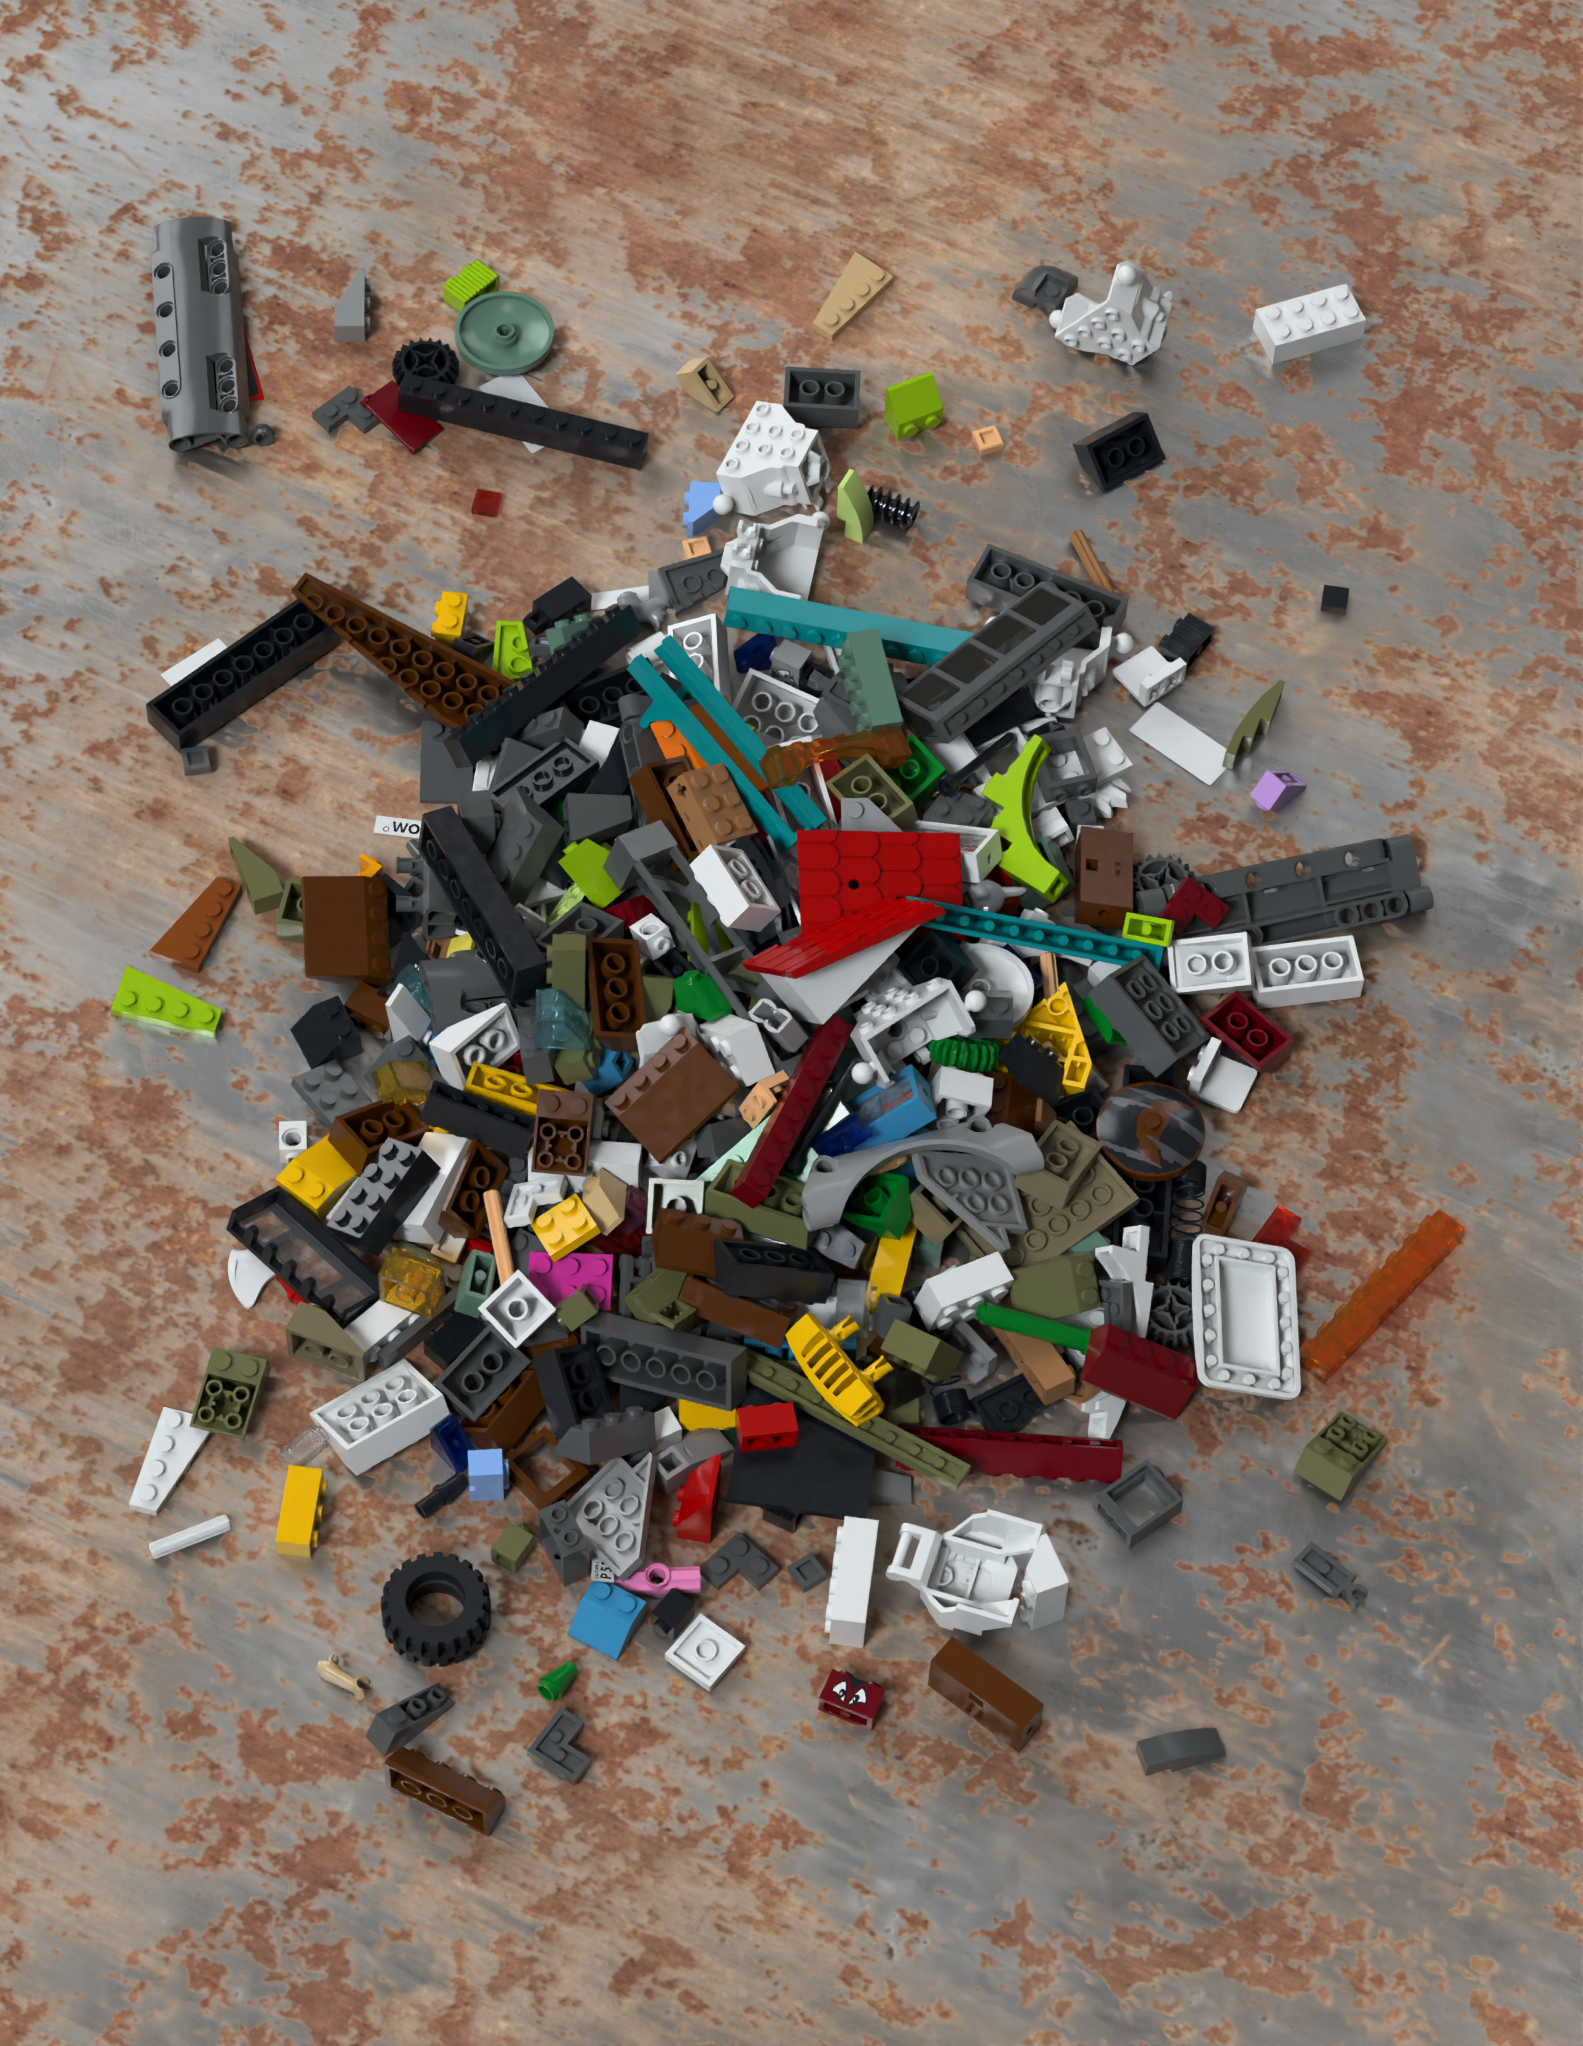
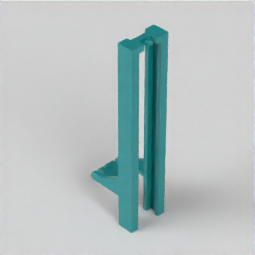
M671 635L664 638L662 644L654 652L681 682L682 686L676 693H674L642 654L632 660L627 670L653 699V703L639 720L640 726L646 729L656 721L670 720L709 766L723 763L747 811L767 835H771L773 842L784 854L797 844V831L794 833L686 707L684 704L685 700L695 699L802 824L805 828L804 830H819V827L828 820Z

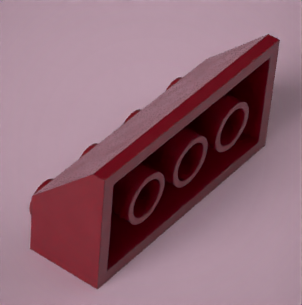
M1109 1323L1092 1329L1090 1332L1080 1382L1169 1420H1175L1195 1390L1198 1374L1196 1360Z

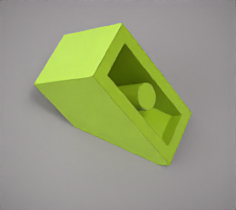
M1127 912L1122 938L1170 947L1175 921Z

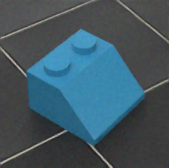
M593 1581L581 1599L567 1635L617 1662L646 1618V1601L610 1582Z

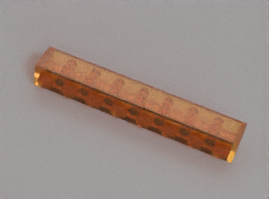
M1440 1209L1432 1216L1427 1215L1420 1223V1229L1415 1234L1411 1232L1404 1239L1400 1250H1393L1387 1257L1386 1264L1381 1269L1377 1267L1368 1278L1369 1282L1364 1287L1360 1285L1351 1295V1300L1347 1304L1342 1303L1333 1315L1334 1318L1329 1323L1327 1321L1322 1323L1316 1332V1337L1312 1341L1307 1339L1299 1349V1353H1301L1300 1366L1321 1383L1325 1384L1454 1250L1462 1240L1464 1227Z

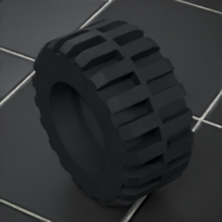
M433 1552V1556L426 1557V1554L423 1553L417 1555V1560L413 1562L411 1559L402 1563V1570L396 1568L390 1574V1581H386L383 1587L381 1613L385 1636L388 1642L394 1645V1650L399 1655L406 1653V1660L412 1663L420 1660L422 1661V1666L431 1667V1663H439V1667L448 1666L447 1662L454 1660L455 1664L463 1661L464 1654L467 1653L471 1656L477 1651V1644H483L486 1639V1631L490 1629L491 1598L488 1584L484 1582L483 1575L477 1569L473 1571L472 1563L467 1560L460 1562L458 1556L451 1553L448 1557L442 1556V1552ZM430 1593L451 1595L463 1605V1611L459 1617L443 1626L421 1624L410 1615L409 1609L417 1599Z

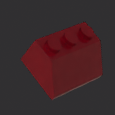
M1238 991L1233 992L1202 1016L1199 1021L1258 1072H1274L1289 1060L1295 1040Z

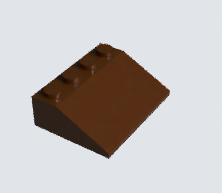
M303 876L301 878L305 978L357 987L362 981L376 989L390 981L391 960L386 880L367 876Z
M683 1027L604 1103L661 1165L737 1094L741 1088L703 1044Z

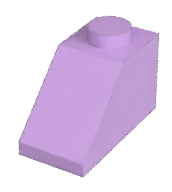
M1267 770L1250 795L1257 800L1255 803L1266 812L1280 811L1303 792L1308 785L1290 770Z

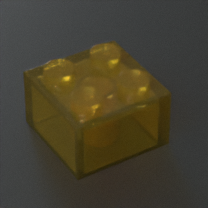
M391 1248L378 1273L380 1301L431 1320L445 1294L444 1266L434 1259L418 1257L407 1249Z

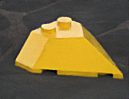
M1064 982L1049 999H1043L1030 1010L1025 1020L1012 1030V1037L1018 1031L1027 1037L1031 1034L1042 1043L1043 1048L1046 1049L1049 1046L1059 1054L1060 1058L1058 1061L1064 1067L1059 1095L1069 1096L1086 1090L1093 1064L1067 984ZM995 1039L1001 1045L1000 1051L1011 1039ZM1001 1060L996 1069L991 1071L1010 1074Z

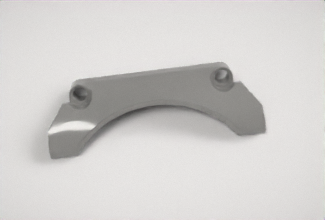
M980 1115L970 1117L965 1123L834 1157L821 1155L813 1161L800 1198L803 1204L802 1216L804 1224L808 1231H814L839 1223L847 1200L862 1180L883 1164L910 1153L928 1150H953L970 1153L993 1161L1016 1176L1043 1170L1044 1158L1031 1133L1004 1123L996 1124L992 1128L989 1120Z

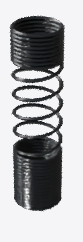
M1197 1160L1183 1174L1172 1178L1173 1191L1171 1192L1172 1204L1170 1205L1171 1217L1169 1221L1171 1228L1169 1229L1170 1241L1168 1242L1165 1283L1169 1280L1171 1285L1176 1286V1283L1180 1280L1181 1287L1183 1288L1188 1285L1192 1287L1193 1240L1177 1238H1197L1195 1235L1203 1231V1227L1195 1223L1204 1219L1202 1213L1195 1211L1203 1208L1205 1205L1202 1200L1198 1199L1205 1195L1207 1167L1200 1160ZM1174 1192H1176L1178 1195L1187 1198L1174 1201L1172 1197ZM1183 1200H1196L1201 1202L1202 1206L1187 1208L1176 1203ZM1175 1204L1177 1207L1185 1210L1173 1214L1172 1206ZM1193 1212L1200 1214L1201 1219L1185 1220L1175 1215ZM1175 1217L1183 1221V1223L1172 1226L1171 1219ZM1195 1225L1201 1229L1199 1232L1187 1233L1177 1230L1175 1227ZM1174 1229L1176 1232L1185 1235H1180L1171 1238L1170 1233L1171 1230Z
M922 1286L906 1291L902 1297L907 1298L913 1308L908 1324L934 1337L942 1334L946 1329L939 1330L936 1328L928 1331L913 1304ZM949 1336L937 1337L938 1339L948 1338L944 1342H948L950 1340ZM960 1375L951 1376L950 1379H959L948 1383H942L944 1382L943 1380L931 1383L926 1379L928 1384L933 1385L930 1389V1395L934 1397L932 1400L933 1407L938 1418L937 1420L941 1425L961 1423L969 1419L973 1414L966 1389L954 1388L943 1391L936 1396L932 1393L936 1386L957 1383L962 1379Z

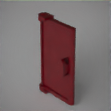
M391 380L372 395L368 394L364 397L360 404L366 407L414 455L420 450L421 446L442 432L443 429L431 418L398 411V392L400 387Z

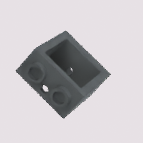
M1079 727L1038 735L1052 749L1048 756L1075 751L1084 775L1052 782L1044 761L1038 774L1037 782L1045 803L1052 801L1061 802L1066 798L1075 796H1087L1096 791L1098 776Z
M1145 1460L1095 1495L1093 1509L1127 1548L1130 1549L1178 1515L1182 1509L1183 1496L1177 1487L1171 1486L1165 1480L1164 1474L1158 1466H1153L1148 1460ZM1145 1481L1167 1507L1136 1527L1114 1501Z
M562 1500L539 1510V1542L563 1587L588 1577L589 1544L566 1501ZM556 1555L561 1556L560 1559H555Z

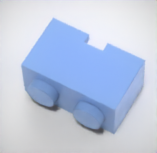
M502 1449L468 1450L470 1501L504 1500V1489H509L508 1459H502Z

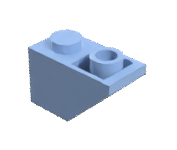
M691 481L690 491H685L684 506H689V512L684 511L683 527H688V537H694L719 519L720 514L714 511L713 500L718 495H721V487L718 482Z

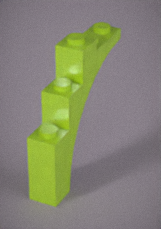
M1034 734L1032 739L1024 745L1023 751L1016 761L1009 766L1006 775L1002 776L996 772L987 781L981 794L987 801L993 802L995 807L1002 810L994 818L989 828L998 829L1000 840L1010 846L1008 850L1003 852V858L997 865L1006 875L1054 904L1069 881L1045 860L1035 841L1031 824L1032 795L1041 766L1052 749L1041 737Z

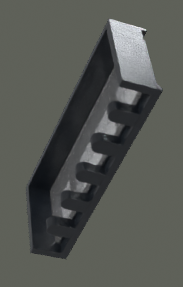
M279 1185L232 1210L226 1230L308 1304H316L325 1310L342 1329H345L393 1289L387 1281L380 1277L367 1263L361 1260L348 1246L341 1242Z

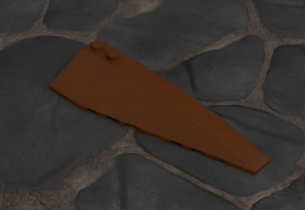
M306 572L291 590V593L432 717L451 729L464 725L468 722V716L477 711H482L485 708L486 702L503 694L502 690L505 687L517 683Z

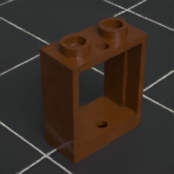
M546 1427L542 1428L539 1432H532L522 1445L517 1449H510L503 1457V1459H508L509 1480L538 1510L565 1500L567 1503L589 1481V1471L580 1462L555 1455L572 1473L544 1494L518 1467L519 1464L544 1445L554 1454V1449L560 1441L556 1440L555 1436Z

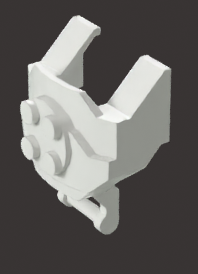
M990 1509L984 1513L971 1515L955 1529L942 1535L934 1530L903 1523L899 1532L901 1538L892 1565L888 1566L885 1575L894 1581H906L920 1590V1598L939 1627L949 1630L956 1628L980 1636L985 1630L1011 1627L1020 1600L1018 1598L1009 1600L1018 1572V1567L1012 1555L1034 1552L1043 1525ZM912 1539H919L911 1568H903Z

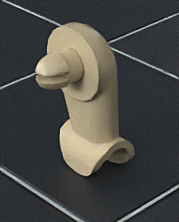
M334 1654L330 1655L327 1661L318 1662L316 1669L323 1679L353 1692L354 1697L358 1700L365 1698L366 1691L360 1687H368L370 1685L369 1678L365 1676H357L355 1678L342 1671L338 1666L339 1658L337 1655L333 1660Z

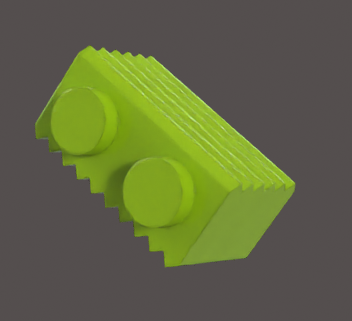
M476 259L472 264L464 266L458 276L451 277L445 282L443 287L444 301L448 302L452 308H455L460 313L475 298L497 291L500 288L499 275L479 259Z

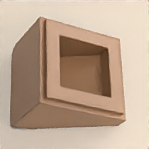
M1040 1098L1037 1099L1035 1135H1043L1057 1117L1055 1110Z
M1078 1378L1075 1382L1074 1393L1063 1398L1081 1411L1082 1403L1094 1397L1101 1390L1080 1382L1081 1378Z

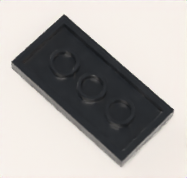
M564 735L490 789V798L496 801V808L502 812L517 786L528 794L541 808L545 809L600 769V764L596 758Z

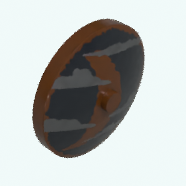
M1139 1082L1125 1086L1108 1097L1098 1113L1095 1134L1096 1140L1103 1143V1147L1100 1150L1102 1156L1115 1170L1136 1180L1157 1182L1175 1178L1195 1164L1204 1145L1205 1123L1197 1105L1180 1090L1162 1083Z

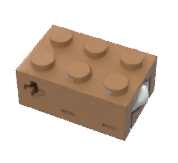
M723 763L682 773L667 787L700 854L710 844L729 847L746 836L751 839L758 833Z

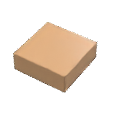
M996 425L972 431V438L980 456L1004 450V442Z
M707 536L682 541L686 560L712 552Z

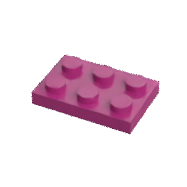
M530 1252L528 1279L554 1307H556L559 1301L584 1283L601 1306L598 1311L612 1310L613 1254L568 1253L554 1263L548 1252Z

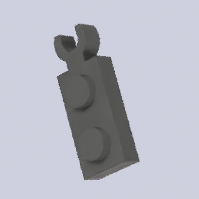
M1312 1541L1294 1559V1567L1336 1600L1343 1595L1346 1597L1347 1604L1356 1609L1359 1601L1353 1595L1359 1594L1364 1599L1367 1597L1368 1590L1363 1585L1353 1584L1356 1576Z

